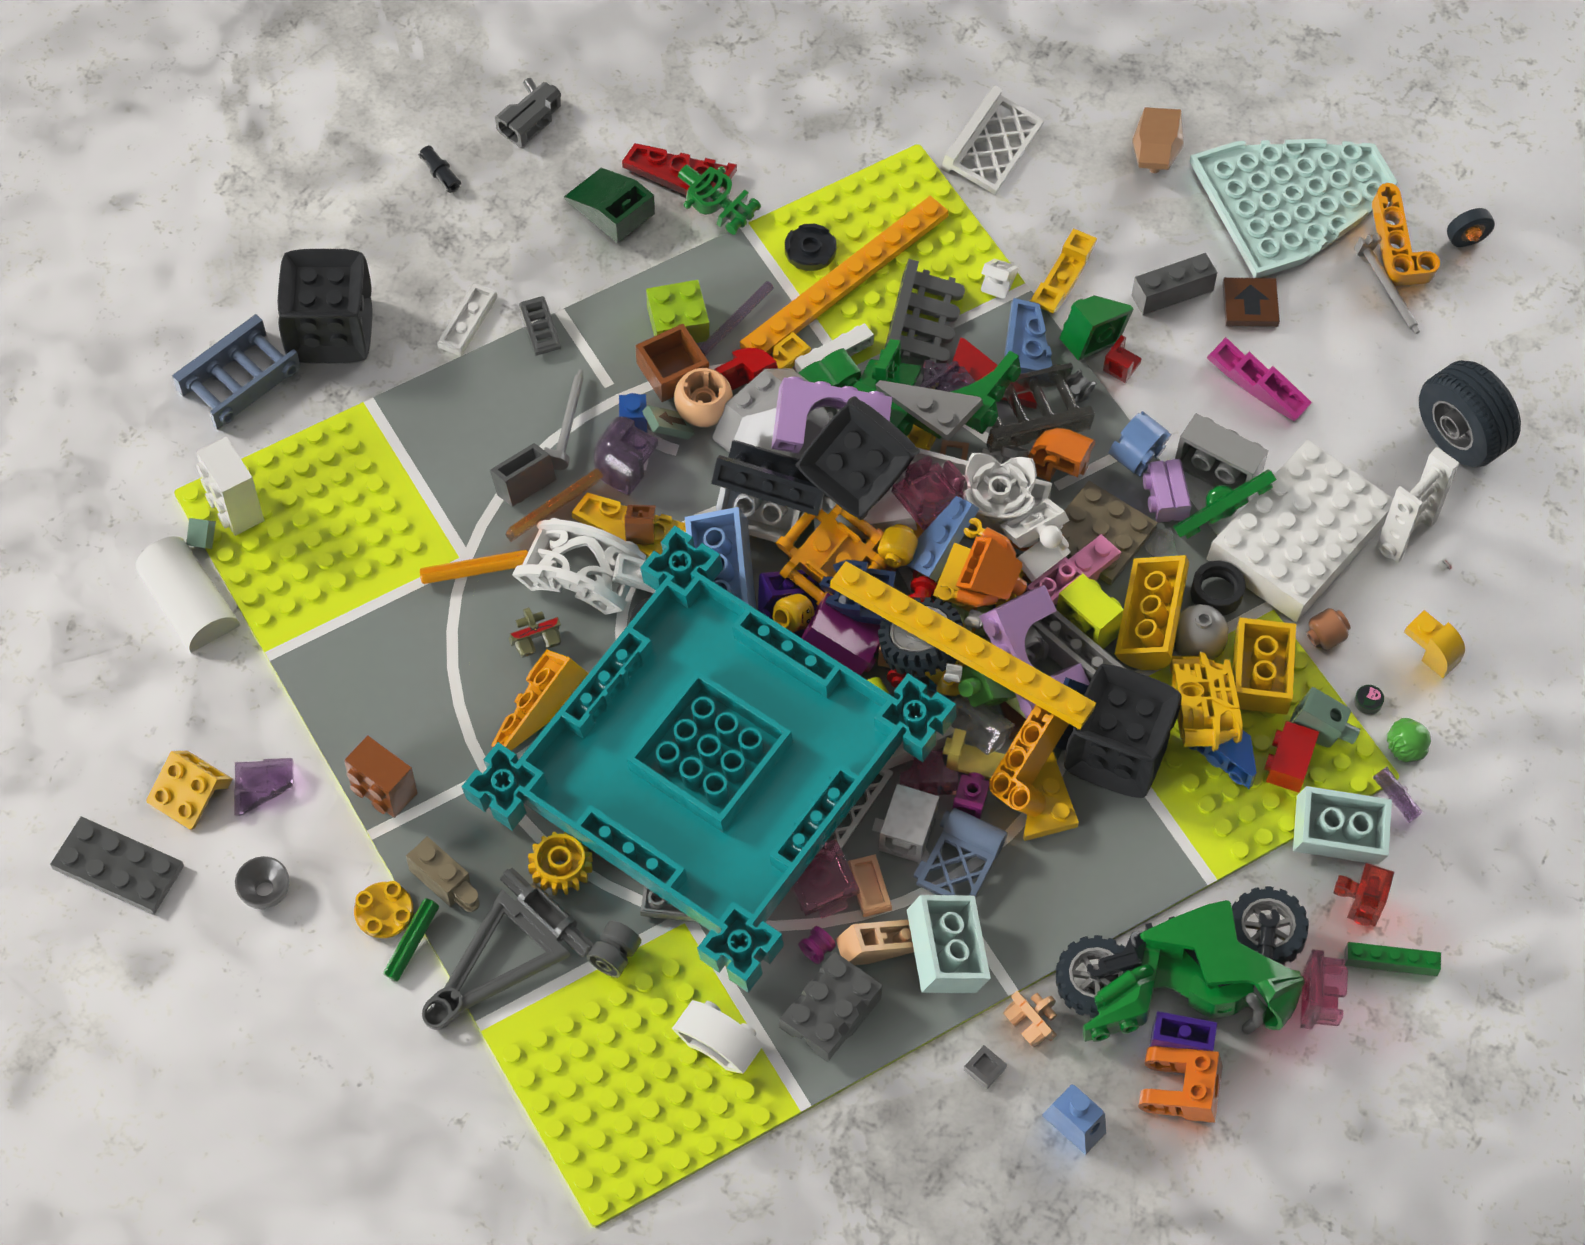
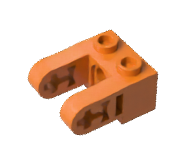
M1148 1047L1145 1066L1156 1071L1185 1074L1183 1091L1141 1090L1138 1104L1139 1109L1153 1114L1181 1116L1185 1120L1215 1123L1223 1068L1220 1053L1196 1049Z

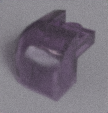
M619 416L614 418L599 437L594 449V467L599 478L606 484L630 496L644 477L643 464L658 446V439L635 427V421Z

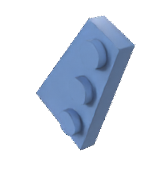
M1013 298L1004 357L1009 351H1012L1019 355L1022 374L1055 381L1057 372L1056 368L1052 365V352L1047 344L1046 328L1040 304Z
M956 496L920 535L913 560L906 566L937 582L943 572L953 544L960 543L964 536V528L970 526L969 520L975 517L980 508Z

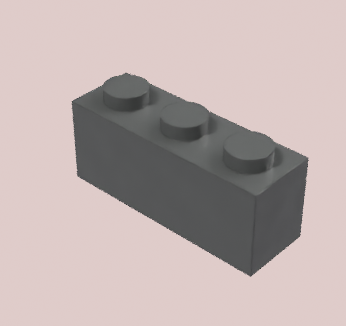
M1203 253L1136 276L1131 296L1142 315L1212 292L1218 272L1208 255Z

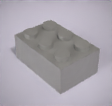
M1196 413L1180 436L1175 459L1181 460L1183 471L1211 486L1226 485L1235 489L1263 472L1269 450L1263 448L1259 443L1243 438L1233 430L1216 424L1212 419Z

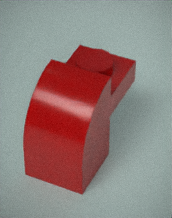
M742 348L732 352L733 360L714 370L721 373L730 383L731 389L734 390L746 383H750L764 369H778L777 361L766 351L758 348Z

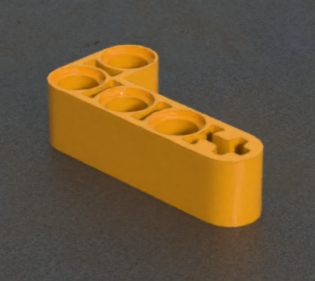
M1384 183L1378 188L1372 201L1376 230L1382 239L1379 245L1384 270L1394 286L1429 283L1440 266V259L1431 251L1412 252L1401 192L1396 185ZM1386 220L1394 222L1395 225L1389 224ZM1391 244H1396L1400 248H1394ZM1421 265L1428 266L1430 270L1423 269ZM1395 267L1403 269L1404 272L1397 271Z
M1035 705L991 776L989 788L992 794L1012 809L1031 817L1040 815L1045 809L1046 799L1039 790L1032 786V783L1069 723Z

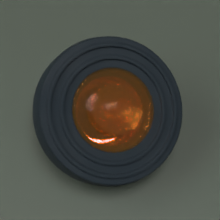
M1475 208L1457 216L1448 225V238L1456 247H1466L1479 243L1493 231L1495 226L1494 219L1487 209Z

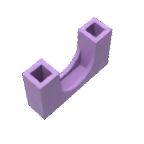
M784 377L778 392L771 449L799 453L804 444L807 415L821 407H832L840 410L853 396L871 406L890 422L892 397L885 396L884 393L879 391L868 393L858 391L857 388L851 386L840 388L831 386V384L823 381L812 383L804 381L800 377Z
M1045 585L1027 591L979 617L983 623L984 631L989 636L993 645L1032 666L1025 651L1026 633L1033 623L1056 612V608ZM1081 663L1064 668L1050 676L1062 684L1065 677L1087 685L1090 684ZM1016 694L1020 709L1027 719L1036 704Z

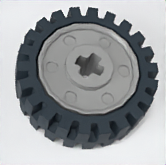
M925 597L924 602H921L920 598L914 599L964 628L960 614H958L955 607L952 608L950 603L946 602L943 604V601L937 598L933 603L930 597ZM887 619L881 621L880 629L878 630L881 651L886 663L889 664L892 670L896 669L897 673L903 675L906 672V675L914 676L915 672H917L918 677H925V672L929 671L930 676L936 675V669L938 668L941 672L945 671L946 663H956L955 658Z

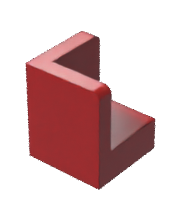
M1121 335L1106 354L1103 371L1126 383L1140 365L1142 359L1124 349L1126 337Z

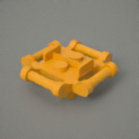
M837 504L829 514L822 508L818 516L804 512L788 533L776 541V545L791 557L779 574L785 579L788 577L818 601L816 604L819 605L828 592L824 593L795 568L798 566L819 584L824 577H834L836 571L833 564L844 560L864 561L867 559L871 562L868 568L885 570L888 565L884 563V559L879 554L873 551V548L881 540L884 531L880 528L875 529L864 519L859 520ZM842 515L870 538L866 544L863 543L858 535L843 523L837 522L836 518ZM816 518L821 522L820 525L798 550L793 546V543L811 521Z

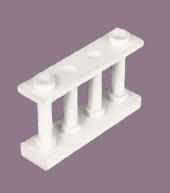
M1437 447L1428 457L1420 482L1410 492L1401 486L1396 490L1376 548L1384 556L1392 558L1397 563L1402 560L1413 530L1420 523H1424L1431 528L1437 521L1458 468L1459 462Z

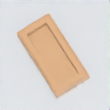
M876 854L847 861V867L863 917L892 911L891 901Z

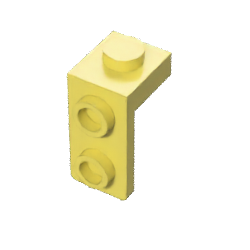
M955 728L953 737H947L943 754L948 755L946 769L965 774L975 772L990 780L1005 754L965 744L966 731Z

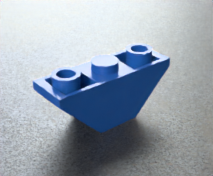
M1243 731L1241 742L1235 743L1232 738L1228 742L1219 744L1218 750L1214 752L1212 746L1188 747L1204 755L1207 761L1214 767H1220L1228 773L1235 783L1243 784L1248 789L1252 787L1257 772L1251 736Z

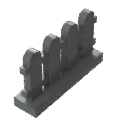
M908 259L903 272L885 348L890 339L901 340L902 358L908 360L909 356L922 359L928 361V366L935 367V364L944 365L949 360L950 352L948 349L941 347L940 344L941 342H952L955 336L954 329L945 325V322L956 321L960 314V309L956 305L950 304V301L961 300L964 296L965 288L963 285L955 282L956 278L949 277L948 280L929 275L930 271L925 269L923 272H918L919 261ZM912 288L918 290L917 294L912 292ZM925 292L944 297V300L940 301L926 297L924 294ZM907 309L913 311L912 315L906 313ZM921 313L938 318L939 321L937 323L924 318H920L919 314ZM902 331L908 332L907 336L901 335ZM914 335L932 339L934 342L930 344L914 339Z

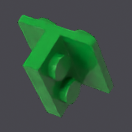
M890 339L886 348L881 350L879 360H869L859 381L876 389L875 385L880 380L914 386L921 373V366L901 363V340Z

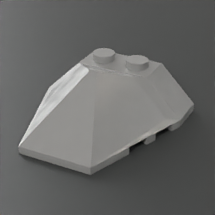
M792 368L764 369L725 404L713 439L728 452H730L734 439L800 459L831 418L824 407L817 408L807 415L804 444L799 453L771 449L778 392L783 378L795 376L802 378L804 381H809Z

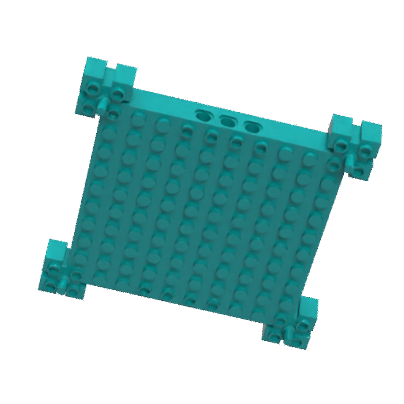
M674 525L661 541L663 553L660 555L653 551L640 567L643 582L656 591L518 760L514 752L497 742L483 759L487 769L483 773L475 769L461 787L469 802L484 812L490 807L494 819L512 831L527 814L524 807L525 804L710 930L697 947L700 960L719 973L726 966L729 980L749 993L763 974L760 962L764 960L771 964L784 947L782 933L765 923L901 743L903 742V748L906 752L923 762L936 745V732L944 735L956 719V703L938 692L932 698L927 695V685L910 674H907L894 690L895 698L714 583L713 581L723 570L720 554L703 543L696 549L693 537Z

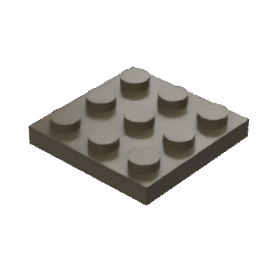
M1088 481L1064 510L1069 521L1063 524L1060 530L1069 543L1068 549L1071 553L1066 556L1068 559L1101 534L1121 551L1119 559L1099 575L1101 580L1112 585L1156 530L1158 522L1093 482Z

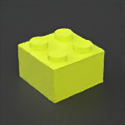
M1083 573L1059 593L1056 607L1059 613L1102 649L1118 637L1124 609L1117 599L1110 598L1095 580L1089 579Z

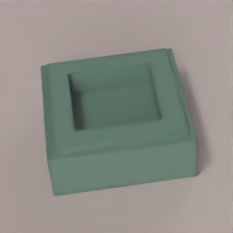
M189 518L187 545L212 549L216 521Z

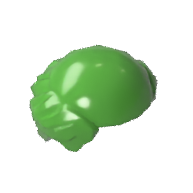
M1401 718L1394 722L1387 733L1388 748L1394 753V757L1402 762L1420 761L1429 752L1431 744L1430 732L1423 724L1416 720Z

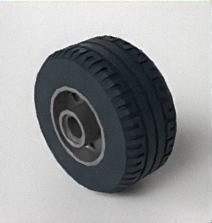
M1459 360L1451 363L1429 378L1422 386L1419 395V410L1423 423L1438 447L1460 464L1471 467L1486 466L1517 443L1521 431V419L1516 402L1504 383L1485 366L1473 361Z

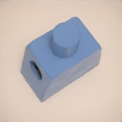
M1073 1084L1042 1114L1049 1123L1085 1155L1106 1134L1104 1111Z

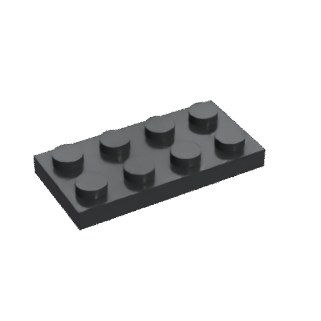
M82 816L50 863L53 870L153 915L184 867L181 860Z

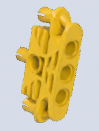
M1200 651L1198 656H1172L1170 663L1172 687L1178 690L1182 696L1177 720L1180 737L1183 739V747L1212 746L1214 752L1218 750L1219 744L1228 742L1232 738L1235 743L1241 742L1243 734L1242 717L1230 660L1225 659L1224 665L1219 664L1214 660L1208 659L1206 654Z

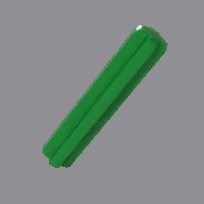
M428 898L422 901L383 971L387 978L393 981L400 979L439 909V905L435 901Z

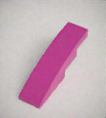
M1226 337L1206 357L1249 394L1293 421L1297 420L1312 403L1274 366L1268 369L1250 351L1244 355Z

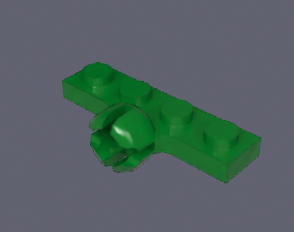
M1267 469L1235 489L1226 485H1218L1208 491L1204 508L1175 524L1173 528L1180 538L1185 535L1188 539L1200 532L1199 526L1207 521L1213 524L1222 518L1232 516L1238 508L1249 502L1247 497L1256 492L1258 495L1264 494L1273 488L1271 483L1277 479L1272 471Z

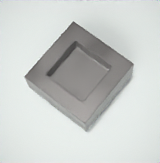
M983 1045L964 1066V1071L987 1090L1006 1069L1007 1063Z

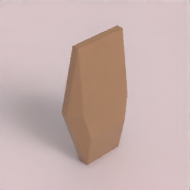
M1144 108L1132 139L1139 168H1148L1151 173H1158L1160 169L1169 170L1184 146L1182 113L1180 109Z

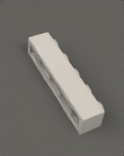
M865 323L856 326L851 331L841 334L838 338L826 342L823 346L814 348L808 354L799 356L795 360V371L798 373L806 366L822 360L828 354L844 348L851 357L873 345L874 334Z

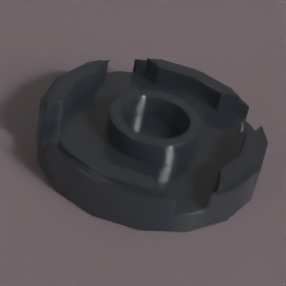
M818 224L800 225L798 229L794 231L792 229L785 239V256L788 261L796 268L805 271H817L827 267L836 255V239L834 235L832 236L826 227Z

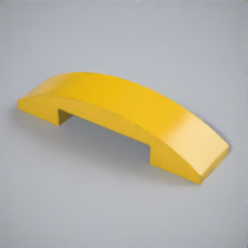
M1073 228L1062 247V253L1044 283H1040L1030 302L1038 303L1041 309L1054 314L1064 303L1091 255L1097 238Z

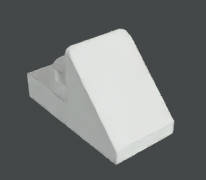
M998 259L985 263L981 273L985 275L981 291L1004 299L1017 275L1019 266Z

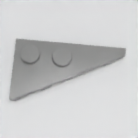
M882 380L875 385L877 391L884 393L885 396L892 397V402L947 441L983 405L982 399L977 396Z

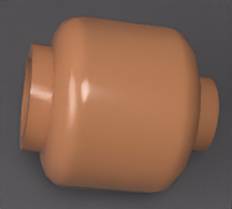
M1328 608L1309 620L1310 630L1306 633L1315 647L1320 645L1323 649L1330 650L1348 638V630L1351 627L1347 618L1340 610L1335 611Z

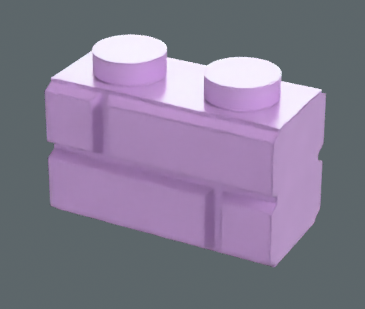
M1173 459L1166 462H1150L1147 473H1143V486L1145 490L1149 489L1151 496L1148 497V508L1150 513H1155L1156 522L1179 521L1189 517L1192 506L1181 460Z

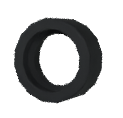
M1220 560L1209 561L1201 565L1194 574L1190 590L1191 598L1195 605H1209L1217 609L1223 616H1226L1236 611L1241 605L1246 583L1241 571L1231 563ZM1212 577L1225 579L1234 587V595L1223 600L1211 598L1202 590V582Z

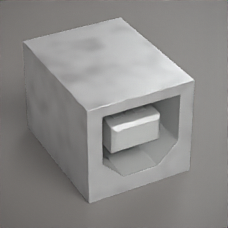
M897 784L880 832L879 851L920 863L937 816L939 796Z

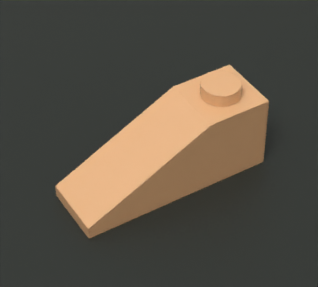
M908 920L852 924L835 939L840 955L853 965L871 964L914 952Z

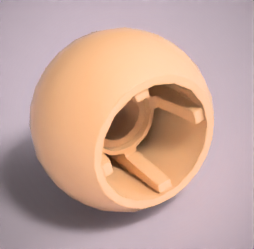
M698 368L687 372L679 380L674 392V403L677 412L687 423L697 427H710L718 424L725 404L733 397L730 383L721 373L709 368Z

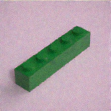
M1348 942L1345 947L1344 966L1438 976L1441 970V952Z

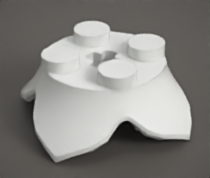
M972 453L965 469L968 488L964 491V500L980 508L977 513L988 518L994 524H1000L1004 520L1025 515L1032 509L1035 503L1034 497L1031 495L1037 476L1034 460L1026 457H1014L1001 464L991 455Z

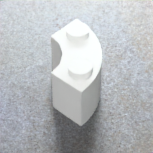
M692 1000L672 1027L676 1034L690 1048L706 1054L728 1071L743 1074L763 1047V1044L755 1037L757 1033L751 1026L745 1023L739 1024L722 1013L720 1008L710 1001L701 1003Z

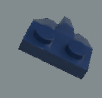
M844 560L833 564L834 570L837 573L845 561L894 588L896 572L871 569L868 568V562ZM824 577L820 582V588L832 594L827 597L826 605L858 622L880 625L881 621H885V618L830 588V581L833 577Z

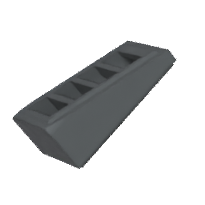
M541 296L520 302V315L535 356L561 349L545 297ZM543 318H544V320L531 323L532 321H535V320H539V319H543ZM548 328V330L541 331V332H538V333H534L535 331H539V330ZM549 337L552 338V340H548V341H545V342H541V343H538V342H537L538 340H542V339H545V338H549Z

